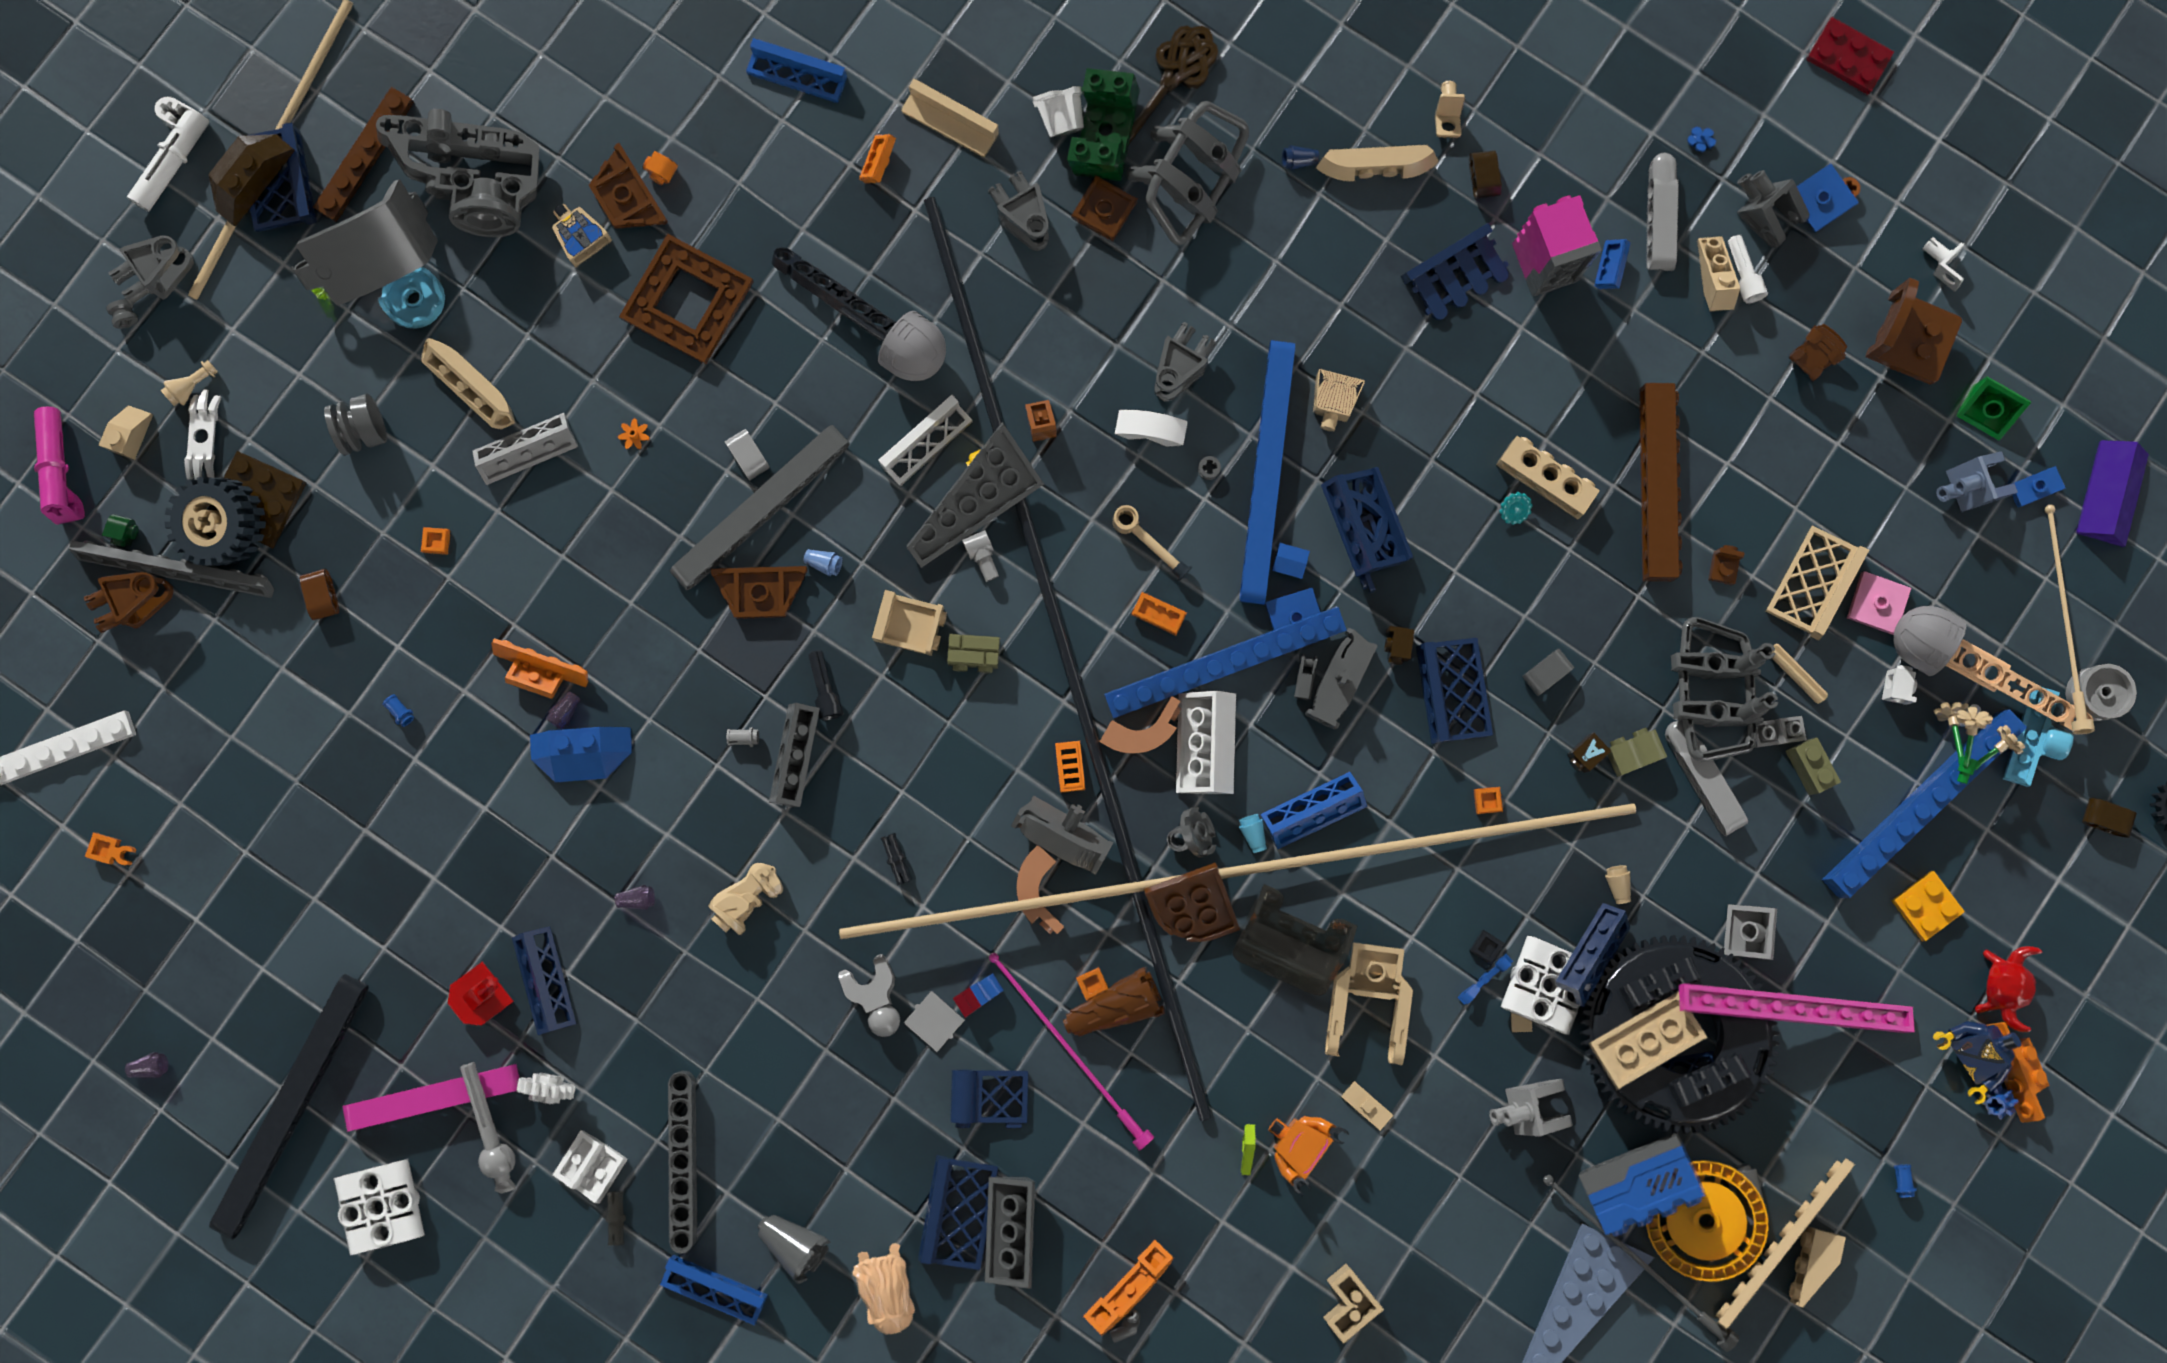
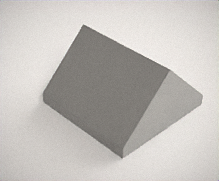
M1728 904L1724 955L1732 953L1734 954L1733 956L1773 960L1777 909Z

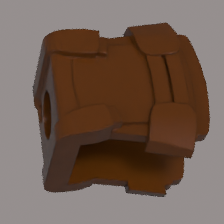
M1825 324L1814 325L1805 337L1807 339L1805 343L1796 348L1788 357L1812 381H1815L1825 368L1831 364L1835 366L1846 359L1845 351L1847 345L1841 336Z

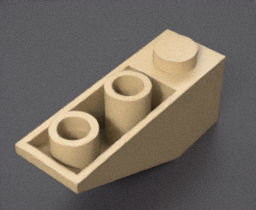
M1698 238L1703 290L1709 310H1733L1741 288L1723 238Z
M1806 1227V1232L1802 1233L1800 1239L1801 1254L1795 1262V1271L1797 1272L1795 1282L1791 1284L1789 1290L1791 1303L1804 1307L1841 1262L1846 1237L1813 1227Z

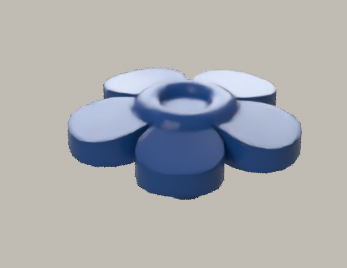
M1694 127L1687 142L1690 146L1696 145V151L1704 152L1706 147L1713 148L1716 140L1711 138L1713 131L1710 128H1706L1702 132L1700 127Z

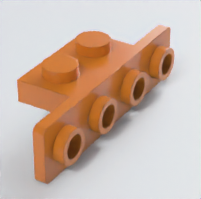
M494 638L492 641L493 655L513 662L505 676L507 684L553 699L563 680L586 687L588 684V672L579 665L561 662L556 657L538 654L533 649L515 646L507 640L501 641Z
M2005 1022L1986 1025H1996L2003 1036L2010 1034ZM2030 1037L2020 1039L2021 1046L2013 1049L2015 1057L2011 1062L2012 1069L2004 1083L2007 1090H2013L2014 1099L2019 1101L2014 1107L2020 1121L2025 1123L2041 1121L2045 1118L2036 1094L2050 1085Z

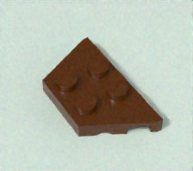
M617 143L608 161H604L600 167V172L594 176L589 184L590 189L612 225L616 229L667 224V219L620 143Z
M807 566L711 569V574L735 619L786 617L808 569Z

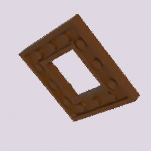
M667 234L619 318L706 365L754 281L749 276ZM678 269L718 289L695 330L655 309Z

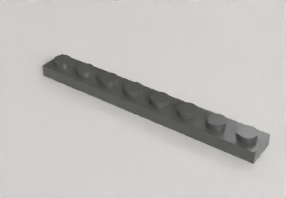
M72 540L69 550L79 561L135 572H146L151 575L272 598L275 590L268 578L261 574L248 575L236 569H229L227 571L219 569L214 565H196L185 559L180 561L171 560L164 555H156L155 557L146 555L138 550L125 551L113 545H108L107 547L99 546L87 540L83 542Z

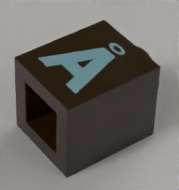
M1595 733L1587 735L1567 756L1571 759L1569 763L1578 772L1586 773L1603 760L1611 750Z

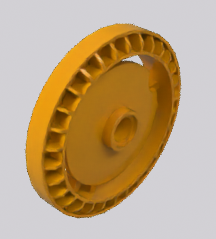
M1693 1160L1691 1162L1705 1189V1196L1701 1199L1702 1202L1688 1208L1685 1203L1677 1206L1676 1213L1666 1216L1667 1223L1664 1225H1660V1213L1654 1215L1653 1221L1646 1224L1649 1238L1662 1260L1684 1276L1708 1282L1733 1278L1753 1265L1764 1248L1768 1234V1216L1765 1204L1753 1183L1738 1170L1718 1161ZM1705 1175L1715 1176V1182L1704 1181ZM1721 1178L1736 1186L1748 1200L1752 1209L1754 1223L1751 1238L1745 1235L1747 1217L1744 1207L1739 1198L1730 1189L1720 1184ZM1703 1214H1710L1714 1218V1223L1709 1227L1702 1226L1699 1222V1217ZM1666 1230L1669 1231L1672 1238L1667 1241L1663 1235V1232ZM1744 1241L1748 1245L1743 1251H1740L1737 1248ZM1676 1244L1686 1254L1701 1260H1718L1732 1253L1737 1255V1257L1719 1265H1702L1683 1258L1671 1246Z

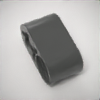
M1558 648L1524 674L1522 678L1533 692L1539 696L1575 667Z

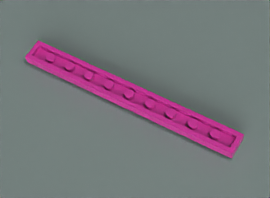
M1692 984L1679 985L1680 1011L1899 1033L1914 1032L1913 1007Z

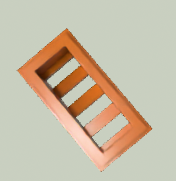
M1080 741L1055 743L1060 793L1085 791ZM1076 748V753L1061 755V750ZM1077 758V763L1062 765V760ZM1078 768V773L1063 774L1065 769ZM1079 778V783H1064V779Z

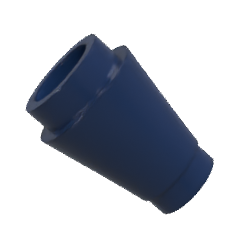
M1292 145L1289 148L1283 149L1282 164L1284 168H1289V170L1319 163L1318 150Z

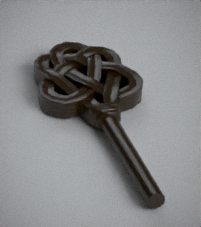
M1187 25L1181 26L1174 32L1171 41L1164 42L1157 48L1155 60L1157 66L1165 73L1162 75L1159 89L1134 121L1129 144L1167 92L1173 91L1181 83L1187 88H1199L1205 84L1208 78V69L1215 63L1218 57V48L1213 42V35L1208 27L1195 26L1192 28ZM1177 50H1180L1179 60L1175 61ZM1189 50H1194V51H1195V52H1193L1192 54H1190V55L1188 56ZM1169 52L1168 59L1165 60L1164 55Z

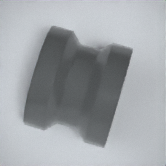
M126 299L114 301L106 307L108 314L113 318L111 321L114 328H127L138 322L137 315L132 312L133 305Z

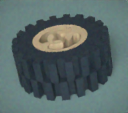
M197 477V480L190 479L186 481L187 486H179L175 490L179 496H171L168 501L173 504V507L166 508L165 515H170V522H165V529H171L172 533L167 535L169 542H177L173 548L177 553H184L182 558L187 561H193L197 565L239 564V561H245L250 558L247 552L255 553L259 548L254 543L255 541L263 540L264 535L259 533V529L266 527V522L260 521V516L265 515L264 508H257L256 504L261 501L258 496H250L253 490L249 486H242V482L227 478ZM210 505H214L218 510H207ZM205 533H216V536L211 539Z

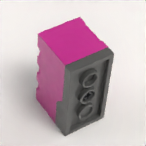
M1568 195L1557 200L1556 204L1548 206L1546 203L1535 207L1532 214L1528 217V222L1522 226L1523 230L1517 234L1518 238L1512 243L1532 297L1578 282L1602 251L1584 210V204L1580 195L1573 198Z

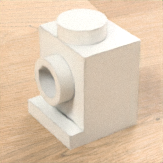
M1898 665L1897 668L1887 671L1882 700L1904 705L1916 702L1917 697H1912V694L1916 691L1917 680L1915 679L1916 672L1912 671V667Z

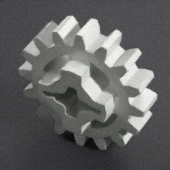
M533 1073L532 1078H519L517 1091L529 1094V1100L553 1104L559 1103L560 1099L573 1098L576 1086L563 1083L564 1077Z

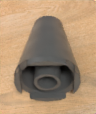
M776 1215L764 1217L757 1227L759 1230L758 1237L798 1284L808 1279L805 1274L809 1270L814 1272L829 1250L826 1244L831 1243L826 1237Z

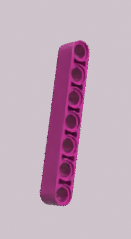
M517 1064L478 1073L485 1098L517 1091L519 1081ZM461 1077L342 1107L348 1132L471 1101L464 1078Z

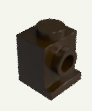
M1389 626L1386 629V634L1390 635V638H1386L1384 652H1388V663L1403 665V662L1411 659L1414 629Z

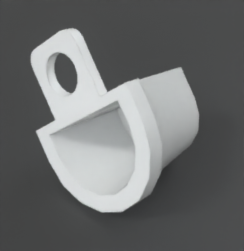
M1082 87L1049 91L1033 97L1034 107H1038L1050 137L1063 136L1084 129L1080 97L1083 95Z

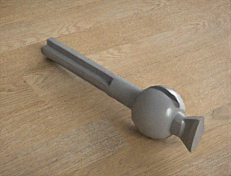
M471 1062L461 1066L460 1069L485 1148L480 1153L478 1159L479 1168L486 1177L495 1179L496 1192L505 1193L517 1188L510 1180L509 1175L516 1162L515 1154L507 1144H501L475 1063Z

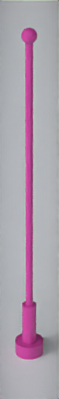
M991 953L989 955L990 962L995 963L1118 1112V1118L1136 1138L1132 1143L1138 1150L1145 1147L1154 1139L1152 1133L1148 1129L1143 1132L1128 1112L1119 1107L999 961L998 954Z

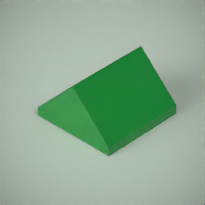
M1987 376L1971 387L1956 416L1995 439L2000 440L2031 404V401Z

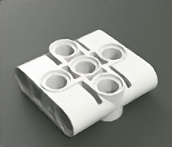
M1527 936L1517 964L1511 970V980L1501 1008L1557 1032L1569 1035L1580 1005L1576 1004L1575 999L1570 1002L1567 998L1568 991L1557 987L1555 981L1572 953L1535 937ZM1555 955H1558L1561 959L1559 968H1555L1552 963ZM1523 969L1529 972V979L1526 982H1523L1520 978V972ZM1547 978L1552 982V989L1549 992L1543 986ZM1514 985H1516V986H1518V987H1520V988H1523V989H1525V990H1528V991H1530V993L1527 992V991H1524V990H1522V989H1519V988H1517V987H1514ZM1538 1002L1544 1008L1540 1016L1535 1013V1005ZM1557 1003H1559V1004H1561V1005H1563V1006L1572 1008V1010L1567 1009V1008H1565V1007H1562V1006L1558 1005Z
M408 1159L334 1178L340 1205L338 1218L345 1228L350 1255L425 1235L418 1207L420 1195L414 1188ZM371 1175L376 1176L378 1179L376 1188L370 1184ZM407 1184L405 1188L392 1191L393 1187ZM402 1194L407 1195L409 1198L407 1207L401 1204L400 1197ZM361 1196L359 1200L346 1203L347 1199ZM377 1200L383 1203L384 1210L382 1213H379L375 1208ZM351 1207L356 1208L358 1211V1218L356 1220L350 1215ZM413 1211V1214L398 1217V1214ZM367 1224V1226L352 1229V1226ZM382 1226L389 1230L387 1239L380 1233Z

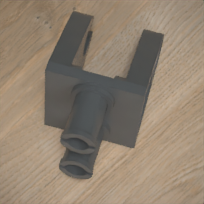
M1763 170L1754 176L1748 173L1737 182L1749 198L1748 203L1737 212L1738 215L1765 243L1773 248L1779 247L1786 240L1782 227L1772 209L1773 206L1795 225L1805 223L1810 217L1809 211L1793 179L1772 183Z
M1018 171L1016 172L1017 177L1015 174L1009 177V181L1018 193L1017 195L1009 198L1001 183L995 184L996 190L992 186L988 193L997 205L999 223L1028 248L1040 251L1049 242V223L1040 186L1038 183L1030 186L1023 172ZM1044 236L1043 241L1039 244L1031 241V239L1037 240V238Z
M158 236L120 248L119 250L127 261L108 273L110 276H113L111 278L119 286L135 274L140 281L122 291L123 296L131 305H134L149 293L155 294L164 300L190 271L194 264V258L188 250L178 247L177 242L171 237ZM164 244H171L172 248L160 251ZM185 254V261L181 265H175L174 261L178 255Z
M1185 322L1181 324L1174 338L1167 336L1165 339L1154 387L1156 397L1164 402L1175 399L1203 376L1208 362L1207 357L1217 344L1214 339L1211 338L1209 341V336L1203 335L1194 351L1186 347L1196 330L1191 325L1188 329V324ZM1164 382H1169V383H1171L1172 385H1171V386H1165L1163 383H1164ZM1160 389L1170 394L1164 395L1161 393Z

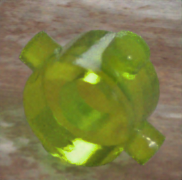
M324 288L311 290L319 299L326 300L328 298L326 296L328 293Z

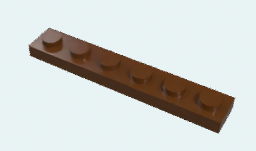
M390 87L313 206L317 212L337 223L386 147L378 141L377 120L383 115L406 116L414 104L412 98Z

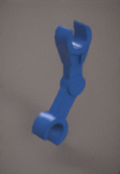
M1507 954L1503 955L1495 963L1494 968L1488 973L1485 972L1476 984L1464 990L1458 996V999L1464 1005H1468L1481 990L1480 988L1487 984L1499 971L1504 972L1507 970L1513 960Z

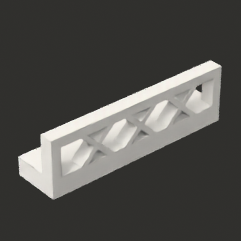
M951 395L878 460L880 466L901 486L967 428L973 420L959 406V402L955 397ZM955 411L965 420L958 427L948 426V418ZM934 430H945L944 439L940 443H930V434ZM916 446L926 447V456L922 459H912V450ZM898 462L908 463V472L901 478L891 469Z

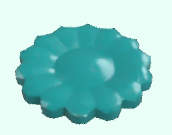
M1520 492L1512 493L1501 503L1499 512L1501 518L1507 524H1521L1531 514L1533 505L1531 504V499L1526 494H1521Z

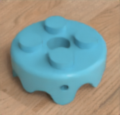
M421 267L383 286L382 296L378 298V302L383 311L395 323L406 328L416 329L425 327L438 318L444 307L445 294L440 281L429 270ZM412 293H419V301L415 304H409L408 297Z

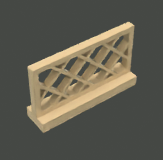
M1811 526L1765 612L1810 633V637L1819 641L1824 636L1869 549L1862 546L1856 547L1821 529ZM1813 534L1823 538L1826 547L1813 550L1810 543ZM1807 547L1809 552L1803 553ZM1841 547L1850 551L1846 559L1836 562L1832 549ZM1827 551L1831 563L1819 566L1815 554ZM1810 556L1814 568L1801 571L1799 565L1800 558ZM1843 564L1839 571L1838 565ZM1833 567L1836 578L1825 583L1820 570ZM1796 568L1797 573L1792 574L1794 569ZM1816 572L1820 584L1807 587L1803 575ZM1799 577L1803 589L1790 593L1787 584L1788 580ZM1832 585L1828 591L1826 586ZM1822 588L1825 596L1824 601L1813 604L1809 591ZM1783 589H1784L1785 592H1786V594L1781 595V593H1782V591H1783ZM1805 593L1809 605L1796 609L1792 596ZM1788 598L1791 611L1783 613L1774 608L1778 600ZM1820 606L1818 612H1816L1815 607ZM1811 609L1814 619L1810 626L1800 621L1798 612Z

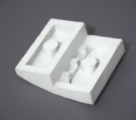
M581 1130L553 1175L571 1189H577L594 1203L600 1204L628 1159L597 1138Z

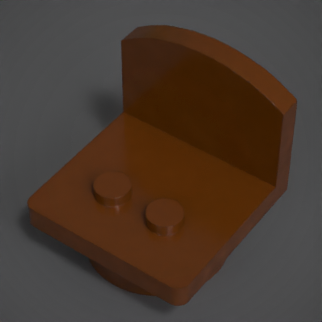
M1908 278L1891 292L1888 301L1892 302L1884 324L1877 333L1876 343L1868 348L1865 357L1931 385L1940 378L1961 326L1962 318L1916 298L1919 281Z

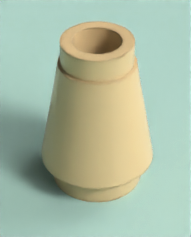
M1620 865L1607 868V875L1605 877L1616 904L1630 902L1631 879L1627 866Z

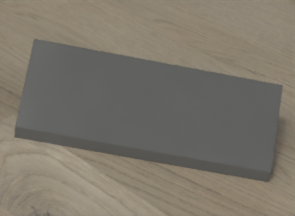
M989 1177L985 1283L1031 1288L1035 1181L1028 1177Z

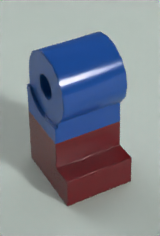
M992 973L982 981H978L955 996L953 1000L964 1017H967L1004 991V989Z

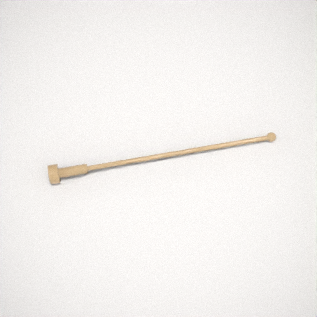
M2047 505L2045 513L2048 514L2075 689L2072 695L2076 721L2071 723L2073 734H2088L2095 731L2094 722L2091 719H2087L2084 693L2080 691L2053 515L2055 507Z

